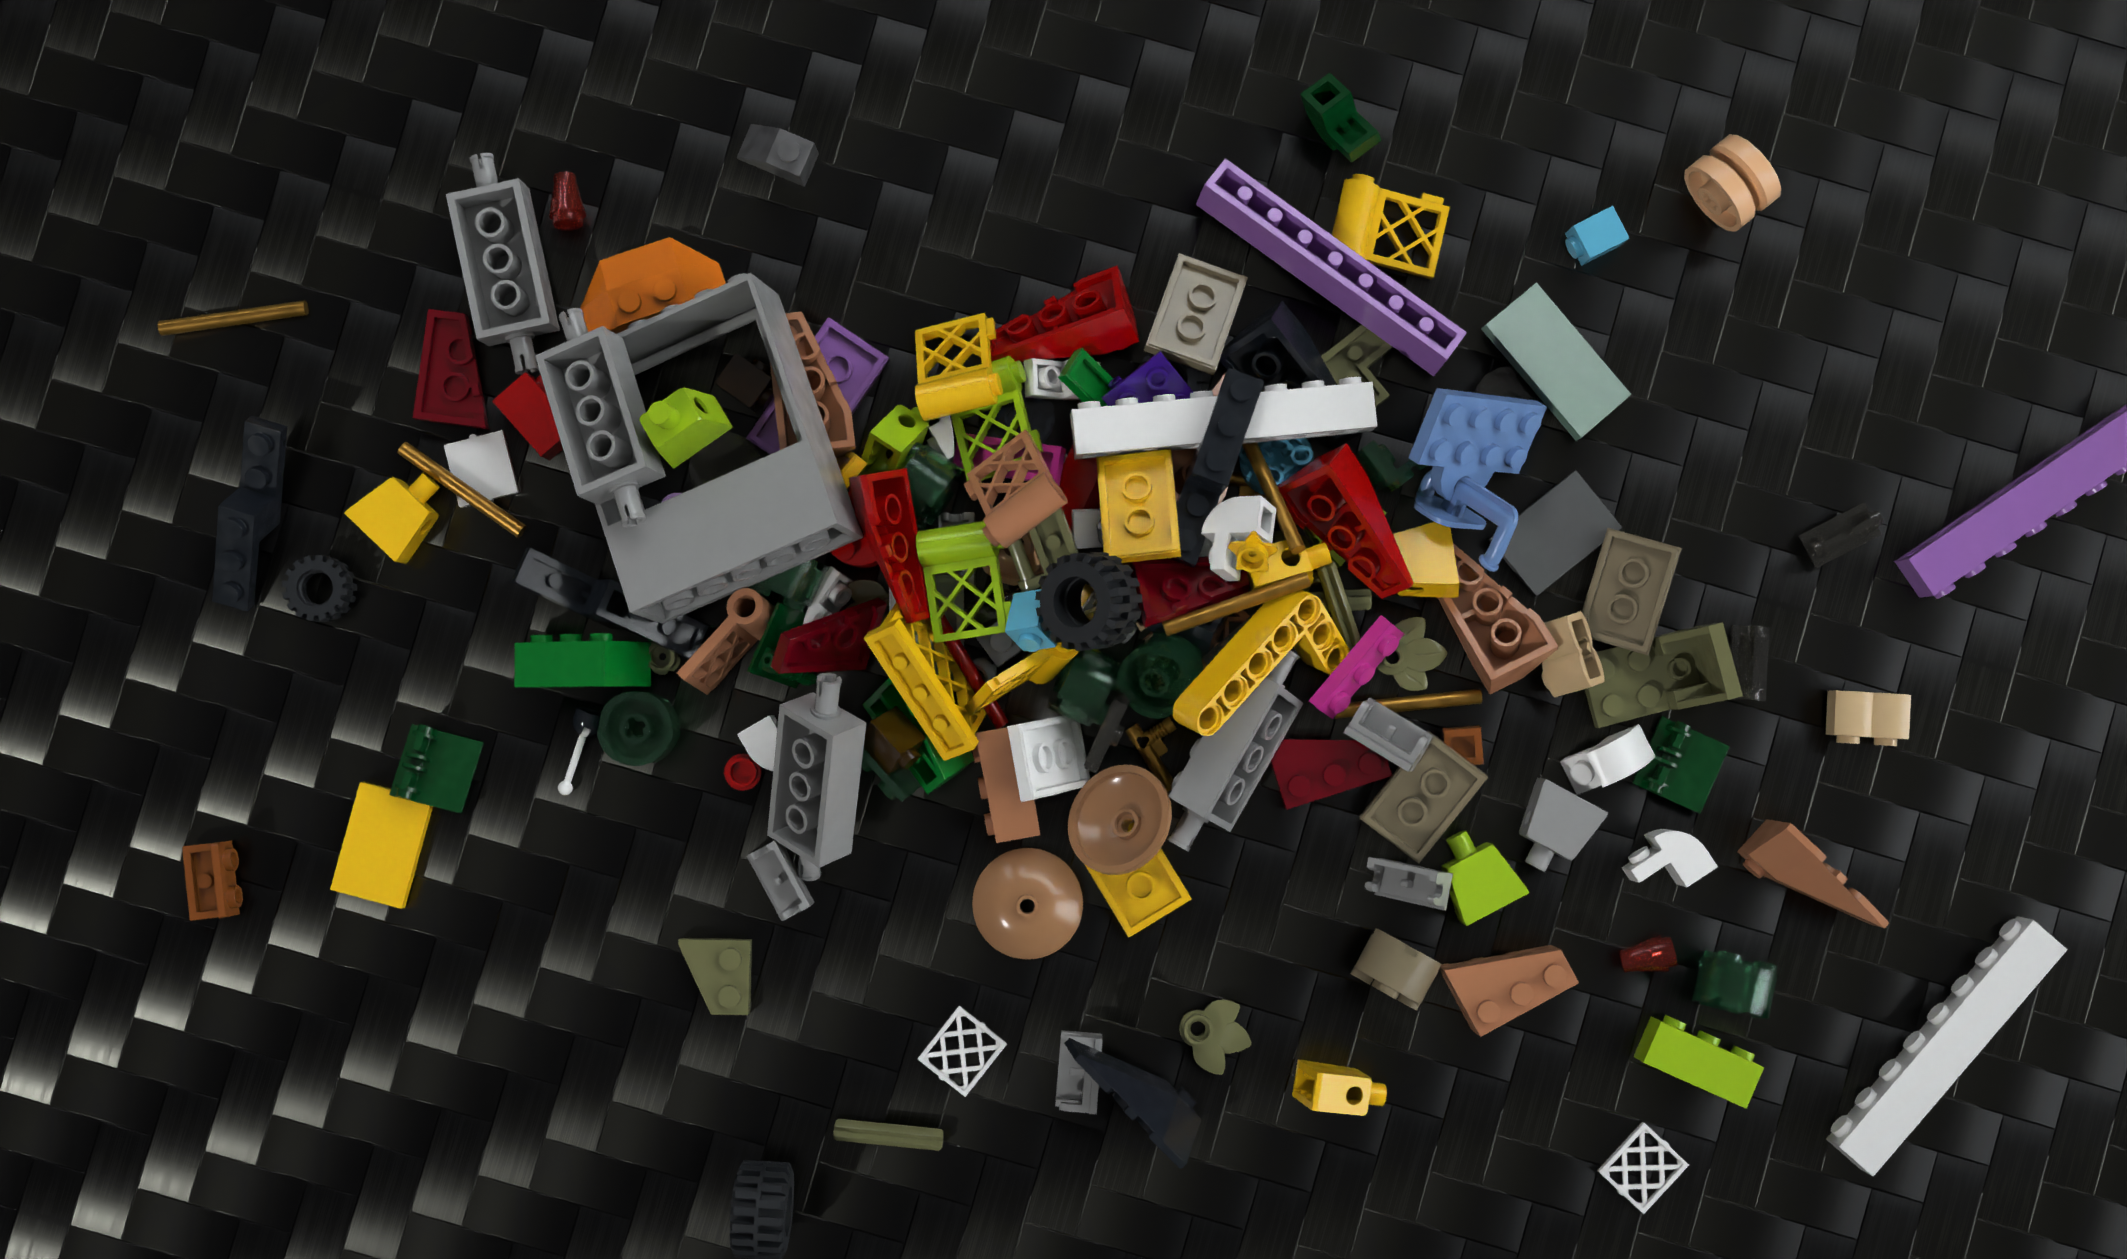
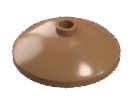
M1134 765L1113 766L1104 769L1088 780L1075 797L1068 818L1069 840L1076 856L1086 866L1107 875L1126 874L1148 863L1164 844L1172 820L1171 801L1163 783L1148 770ZM1134 822L1133 828L1128 832L1129 825Z
M1019 848L999 855L986 866L976 882L972 908L980 933L993 948L1013 958L1037 959L1056 952L1072 938L1082 917L1083 896L1076 875L1061 858L1042 849ZM1024 899H1030L1034 902L1035 907L1033 911L1027 913L1021 910L1020 903Z

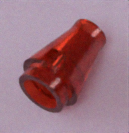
M571 172L556 173L553 176L554 186L549 218L553 220V226L557 229H578L583 226L586 212L576 183V175Z
M1658 935L1633 947L1619 951L1624 973L1631 971H1669V967L1678 966L1670 936L1661 938Z

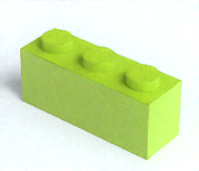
M1665 1015L1663 1021L1652 1016L1650 1017L1634 1054L1636 1059L1747 1109L1764 1070L1763 1066L1753 1062L1755 1054L1733 1045L1730 1052L1718 1046L1721 1039L1699 1030L1697 1036L1684 1031L1687 1024Z

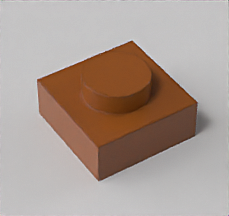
M1480 725L1442 728L1443 742L1473 765L1484 764Z

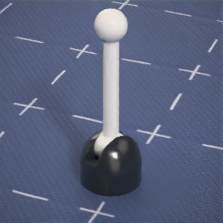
M585 707L576 708L573 717V727L579 734L565 779L558 785L560 794L569 795L572 792L573 786L571 781L586 737L593 736L599 732L605 719L604 714Z

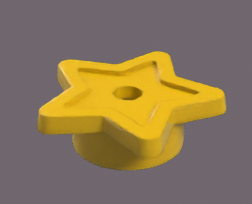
M1251 531L1245 541H1233L1228 545V549L1237 556L1235 568L1252 573L1261 570L1268 572V558L1278 551L1277 545L1262 542L1256 531ZM1254 551L1256 554L1252 555L1249 552Z

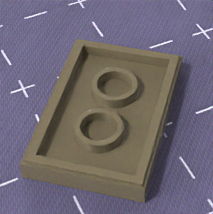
M1179 253L1144 351L1154 355L1161 351L1168 360L1214 375L1248 277Z
M1607 528L1582 609L1593 640L1649 656L1682 548Z
M1434 735L1414 771L1407 772L1398 767L1359 817L1417 863H1420L1488 779V776Z

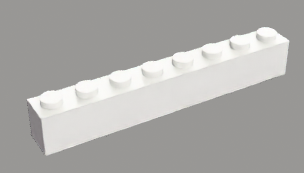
M1348 377L1340 379L1339 385L1325 386L1323 380L1302 383V388L1287 389V384L1265 386V392H1260L1243 444L1371 432L1377 427L1373 382H1362L1361 377ZM1198 391L1190 393L1189 399L1176 400L1174 394H1163L1154 396L1153 402L1138 403V398L1115 400L1116 405L1101 407L1100 401L1079 403L1078 409H1072L1070 414L1074 459L1171 449L1172 451L1197 448L1203 439L1217 396H1213L1212 391Z
M2017 916L2002 926L1999 931L2000 937L1991 947L1985 948L1978 954L1975 959L1976 965L1967 975L1959 977L1951 987L1952 993L1947 999L1930 1010L1927 1015L1928 1021L1923 1027L1906 1038L1903 1043L1904 1049L1895 1059L1887 1061L1879 1071L1880 1077L1871 1087L1863 1089L1855 1099L1856 1105L1850 1112L1839 1117L1831 1127L1832 1133L1826 1140L1859 1169L1871 1176H1874L2068 950L2034 920Z

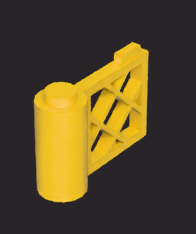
M1353 174L1351 179L1344 180L1332 236L1371 264L1432 279L1434 278L1450 207L1443 205L1444 198L1422 193L1419 199L1382 189L1374 183V178L1371 176ZM1385 200L1398 203L1405 217L1390 225L1383 214ZM1408 206L1417 208V210L1411 212ZM1423 210L1438 214L1435 229L1426 235L1414 217ZM1408 220L1418 240L1404 248L1393 229ZM1381 223L1384 230L1378 233L1379 226ZM1387 233L1397 250L1395 254L1388 258L1373 254L1376 239ZM1433 235L1432 243L1430 244L1427 238ZM1420 242L1429 255L1426 268L1414 265L1406 252ZM1400 255L1403 262L1394 260V258Z
M981 313L915 330L918 375L915 397L920 415L924 421L997 404L998 396L1003 394V388L998 373L992 372L990 340L996 339L993 317L987 319L986 314ZM979 328V332L970 342L960 338L967 330ZM939 337L944 339L934 351L926 347L927 340ZM954 344L963 348L953 360L944 356ZM972 354L981 357L982 364L967 368L962 366ZM937 362L946 366L941 374L928 377V372Z
M1059 642L1053 648L1028 652L1023 660L987 681L964 707L971 716L1028 680L1035 684L1049 683L1079 651L1063 648L1062 642Z

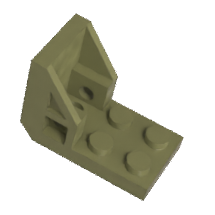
M1723 622L1698 625L1655 636L1649 656L1617 646L1597 651L1604 672V682L1585 689L1595 728L1617 724L1666 710H1679L1743 696Z

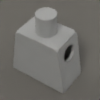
M1537 778L1519 830L1521 836L1534 842L1525 862L1545 872L1554 854L1572 861L1605 820L1608 812L1547 779Z

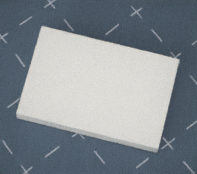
M1078 713L1007 726L1021 802L1083 788L1085 783L1090 780Z

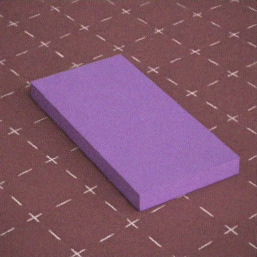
M828 317L816 334L815 339L853 415L890 359ZM774 398L746 437L747 440L768 454L780 450Z

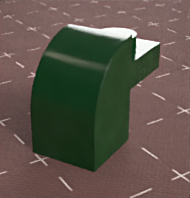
M1330 72L1300 94L1306 113L1318 134L1333 151L1338 149L1351 163L1381 141L1379 131L1357 112L1352 93Z

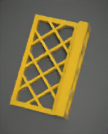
M896 602L880 627L869 631L864 640L942 759L946 761L974 750L979 742L975 733L986 716V711L983 708L970 716L964 706L972 699L975 693L944 642L934 643L930 619L906 623ZM914 631L917 632L919 644L915 641ZM930 639L934 644L935 651L931 648ZM934 661L937 662L939 675L935 672ZM950 670L953 673L954 681L951 680ZM953 691L956 692L958 705L955 704Z

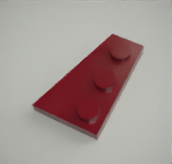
M428 309L413 411L414 419L489 429L469 316L464 313Z
M1209 556L1199 557L1194 568L1168 558L1132 562L1131 566L1133 570L1132 576L1137 578L1140 584L1136 588L1137 594H1142V603H1139L1144 628L1247 593L1250 586L1247 571L1241 570L1240 581H1225L1210 570Z
M875 598L782 632L770 667L779 674L865 670L871 649L864 640V637L869 631L880 627L887 604L880 598Z
M1283 739L1270 761L1285 809L1287 810L1392 776L1387 759L1356 740Z

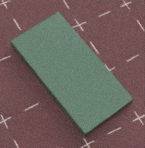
M1537 282L1481 328L1576 441L1588 433L1631 395Z

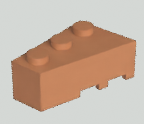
M1004 727L975 733L979 742L976 748L972 750L975 763L981 762L983 777H978L981 799L988 798L990 813L984 814L988 836L995 835L996 843L1039 836L1041 832L1035 799L1020 801L1008 728Z
M1552 945L1513 951L1486 958H1474L1458 963L1441 964L1439 968L1470 1028L1480 1037L1579 983L1562 950Z

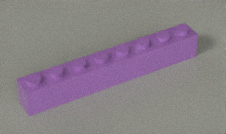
M1226 158L1204 184L1196 203L1198 207L1432 376H1435L1466 335V331Z
M2127 404L1894 561L1918 597L1934 596L1938 599L1947 595L1956 588L1955 581L1963 576L1970 578L1986 568L1984 563L1986 560L1994 555L1996 558L2001 557L2016 548L2017 545L2014 541L2025 534L2026 537H2030L2040 532L2047 526L2045 520L2054 514L2058 517L2071 511L2077 506L2075 502L2077 498L2083 494L2090 496L2106 487L2108 484L2105 479L2114 473L2117 476L2126 473Z

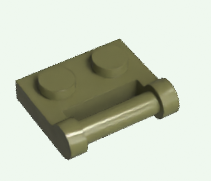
M1062 507L1029 531L1044 571L1043 573L1034 575L1021 538L1008 547L1020 581L1017 583L1021 592L1032 591L1042 587L1038 584L1040 577L1048 575L1046 568L1051 563H1057V558L1063 555L1079 553Z

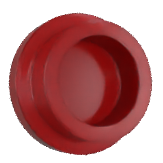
M737 754L731 757L724 769L727 783L732 788L740 791L755 787L762 775L761 766L754 762L749 754Z

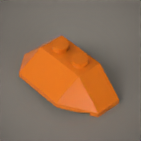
M668 237L600 260L580 309L583 310L588 332L604 326L617 334L628 329V326L637 320H648L661 314L665 307L674 304L681 305L694 299L698 292L706 289H716L726 284L718 262Z

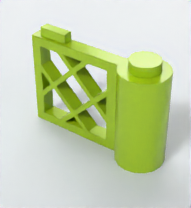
M1011 356L992 361V372L998 373L1003 388V394L998 396L997 404L951 415L967 481L969 480L967 473L974 469L973 458L979 447L994 454L1011 441L1014 435L1020 434L1016 432L1019 425L1021 432L1025 429L1029 432L1040 453L1044 452L1038 430L1031 431L1021 392L1022 383L1026 381L1024 367L1019 360L1014 361ZM1014 402L1016 415L1010 426L1007 427L996 421L995 418L1003 405ZM990 410L988 416L983 414V412ZM978 415L984 418L985 421L974 439L966 434L962 419ZM992 423L1007 431L997 450L982 443ZM968 440L971 441V442H973L970 448H969ZM1022 456L1015 458L1012 461L1021 460ZM992 471L982 480L994 477L996 471Z
M984 521L917 532L916 549L924 571L934 643L1006 633L1005 627L1012 601L1005 602L998 556L999 550L1004 547L1001 544L995 547L990 543L982 531V528L986 526ZM990 566L992 582L983 593L968 582V580L977 568ZM967 570L963 577L955 571ZM948 573L959 581L948 598L937 591L935 574ZM964 586L980 597L969 614L953 603ZM992 591L994 593L995 601L989 598ZM938 599L944 603L941 608H939ZM985 602L996 609L998 626L985 628L974 619ZM951 608L965 620L956 632L943 634L941 618L947 609ZM969 624L977 628L974 630L965 631Z

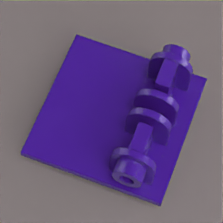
M1159 351L1125 379L1122 380L1120 376L1113 378L1108 384L1111 390L1101 398L1108 406L1116 405L1115 400L1122 398H1138V403L1153 402L1154 396L1163 394H1174L1176 400L1189 399L1190 393H1193V390L1162 352Z

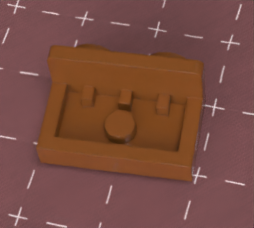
M232 840L183 846L190 921L217 917L225 918L240 914L239 907L242 905L243 895L240 886L236 882L235 870L238 868L239 858L236 849L233 848Z

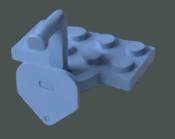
M1436 388L1409 455V459L1418 465L1433 466L1420 483L1415 496L1414 508L1430 520L1451 528L1483 530L1485 528L1486 521L1466 508V506H1469L1496 524L1498 527L1485 554L1479 556L1480 564L1485 569L1495 572L1499 568L1498 564L1503 558L1518 524V512L1514 506L1484 487L1488 484L1494 472L1519 474L1522 465L1527 459V453L1535 434L1541 426L1547 406L1535 400ZM1435 491L1437 492V494L1444 497V499L1434 496Z

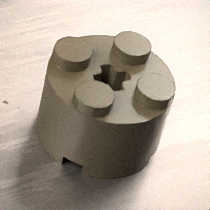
M1376 928L1351 974L1369 985L1373 981L1372 986L1417 1011L1438 974L1441 964Z

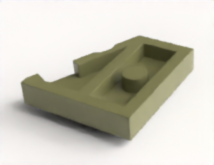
M680 938L678 945L710 1014L749 1015L752 939Z

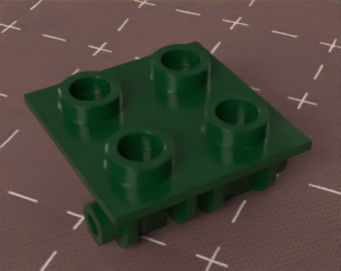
M777 602L747 671L795 689L798 683L805 686L815 684L819 672L779 674L770 667L780 634L803 625L806 613Z
M1661 716L1649 743L1656 758L1637 771L1632 784L1701 814L1730 746L1690 729L1691 726L1683 722H1675Z
M412 724L389 795L462 814L484 742L434 730V728L426 725Z

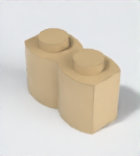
M1580 611L1544 622L1558 645V650L1542 662V680L1552 696L1558 697L1603 683L1604 672L1597 652L1593 648L1590 628L1583 613Z
M1828 691L1826 735H1837L1836 743L1860 744V737L1874 738V745L1897 746L1898 739H1909L1911 695Z

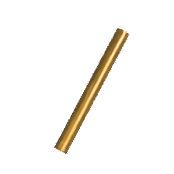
M303 300L164 320L158 322V331L161 336L304 316L309 314L307 302Z
M404 442L397 452L399 455L511 534L519 538L525 532L526 525L408 442Z
M1258 443L1242 444L1267 501L1277 508L1275 518L1291 553H1301L1306 547Z
M1304 572L1164 621L1162 625L1166 636H1170L1311 587L1307 573Z
M1480 689L1377 699L1375 701L1394 712L1481 704L1482 693ZM1363 701L1350 702L1348 707L1334 718L1354 717Z

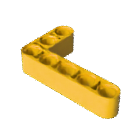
M1299 590L1265 602L1177 698L1173 706L1174 720L1203 736L1213 735L1293 647L1305 664L1331 675L1350 650L1321 600L1314 594Z

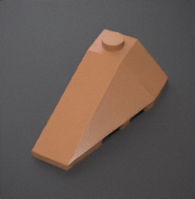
M802 311L785 313L835 457L838 458L856 448L851 409ZM770 363L779 448L782 450L798 441Z
M1453 543L1459 578V597L1437 598L1472 666L1489 694H1492L1524 678L1558 650V645L1536 612L1531 608L1527 609L1512 596L1513 593L1504 585L1501 587L1484 572V569Z
M1766 819L1737 851L1745 859L1743 866L1759 879L1764 876L1870 925L1886 928L1889 924L1886 918L1864 895L1854 888L1850 887L1847 889L1844 886L1848 880L1841 871L1835 870L1823 862L1827 858L1826 855L1791 823Z

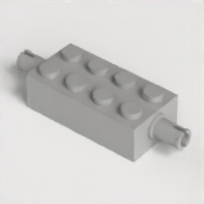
M480 153L481 159H478V155L475 154L469 159L473 168L476 188L448 193L446 198L476 338L487 346L506 342L510 343L515 373H528V370H531L533 373L538 371L539 367L532 339L538 335L560 331L530 189L519 178L498 183L493 154Z
M567 309L569 317H567L564 311L559 314V320L567 342L535 355L574 487L577 496L597 505L615 498L622 526H637L636 519L641 524L647 520L637 490L644 485L665 477L666 474L659 452L652 444L639 421L640 416L646 410L623 338L604 326L588 332L582 309Z
M1290 650L1216 733L1210 736H1203L1194 743L1190 751L1191 758L1184 770L1179 772L1174 778L1171 786L1172 791L1168 796L1183 805L1184 813L1167 840L1189 852L1190 846L1204 822L1208 824L1211 821L1231 832L1303 705V702L1288 692L1283 685L1294 663L1300 657Z
M822 673L817 676L816 693L812 692L779 705L767 836L799 855L797 876H802L801 879L805 881L819 879L822 866L852 852L866 722L838 706L842 679L833 673Z

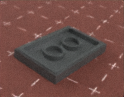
M1575 470L1518 515V524L1503 559L1535 597L1599 547L1604 541L1607 528L1619 531L1622 526ZM1493 536L1488 539L1490 543L1492 541Z

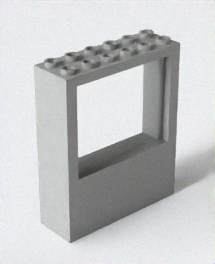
M752 273L735 275L728 280V283L716 289L702 290L694 296V299L681 305L667 306L661 311V314L648 320H637L631 323L628 329L617 333L624 340L634 375L756 320L798 441L791 446L646 510L639 490H637L644 514L647 517V520L642 524L636 519L637 526H622L615 498L599 505L595 504L629 612L662 624L731 595L739 589L752 586L863 538L780 296Z

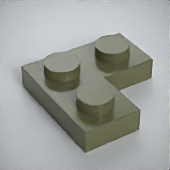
M1360 325L1321 356L1337 385H1339L1340 379L1361 377L1362 382H1373L1375 408L1389 398L1390 394L1368 368L1394 347L1365 326Z

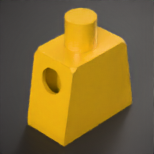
M424 472L410 486L403 480L392 477L348 508L344 514L394 562L406 564L439 517V514L426 502L435 494L440 486Z
M1432 522L1393 534L1414 583L1412 587L1398 592L1399 596L1459 597V578L1450 527Z
M1286 540L1272 543L1277 545L1278 551L1268 558V572L1261 570L1253 573L1247 572L1252 591L1304 572L1307 573L1310 584H1312L1313 570L1332 564V559L1325 542L1306 548L1301 553L1292 554ZM1254 551L1249 552L1252 555L1256 554Z
M1298 1059L1292 1096L1312 1111L1365 1116L1368 1112V1105L1383 1106L1385 1104L1387 1088L1383 1083L1372 1082L1371 1077L1355 1068Z

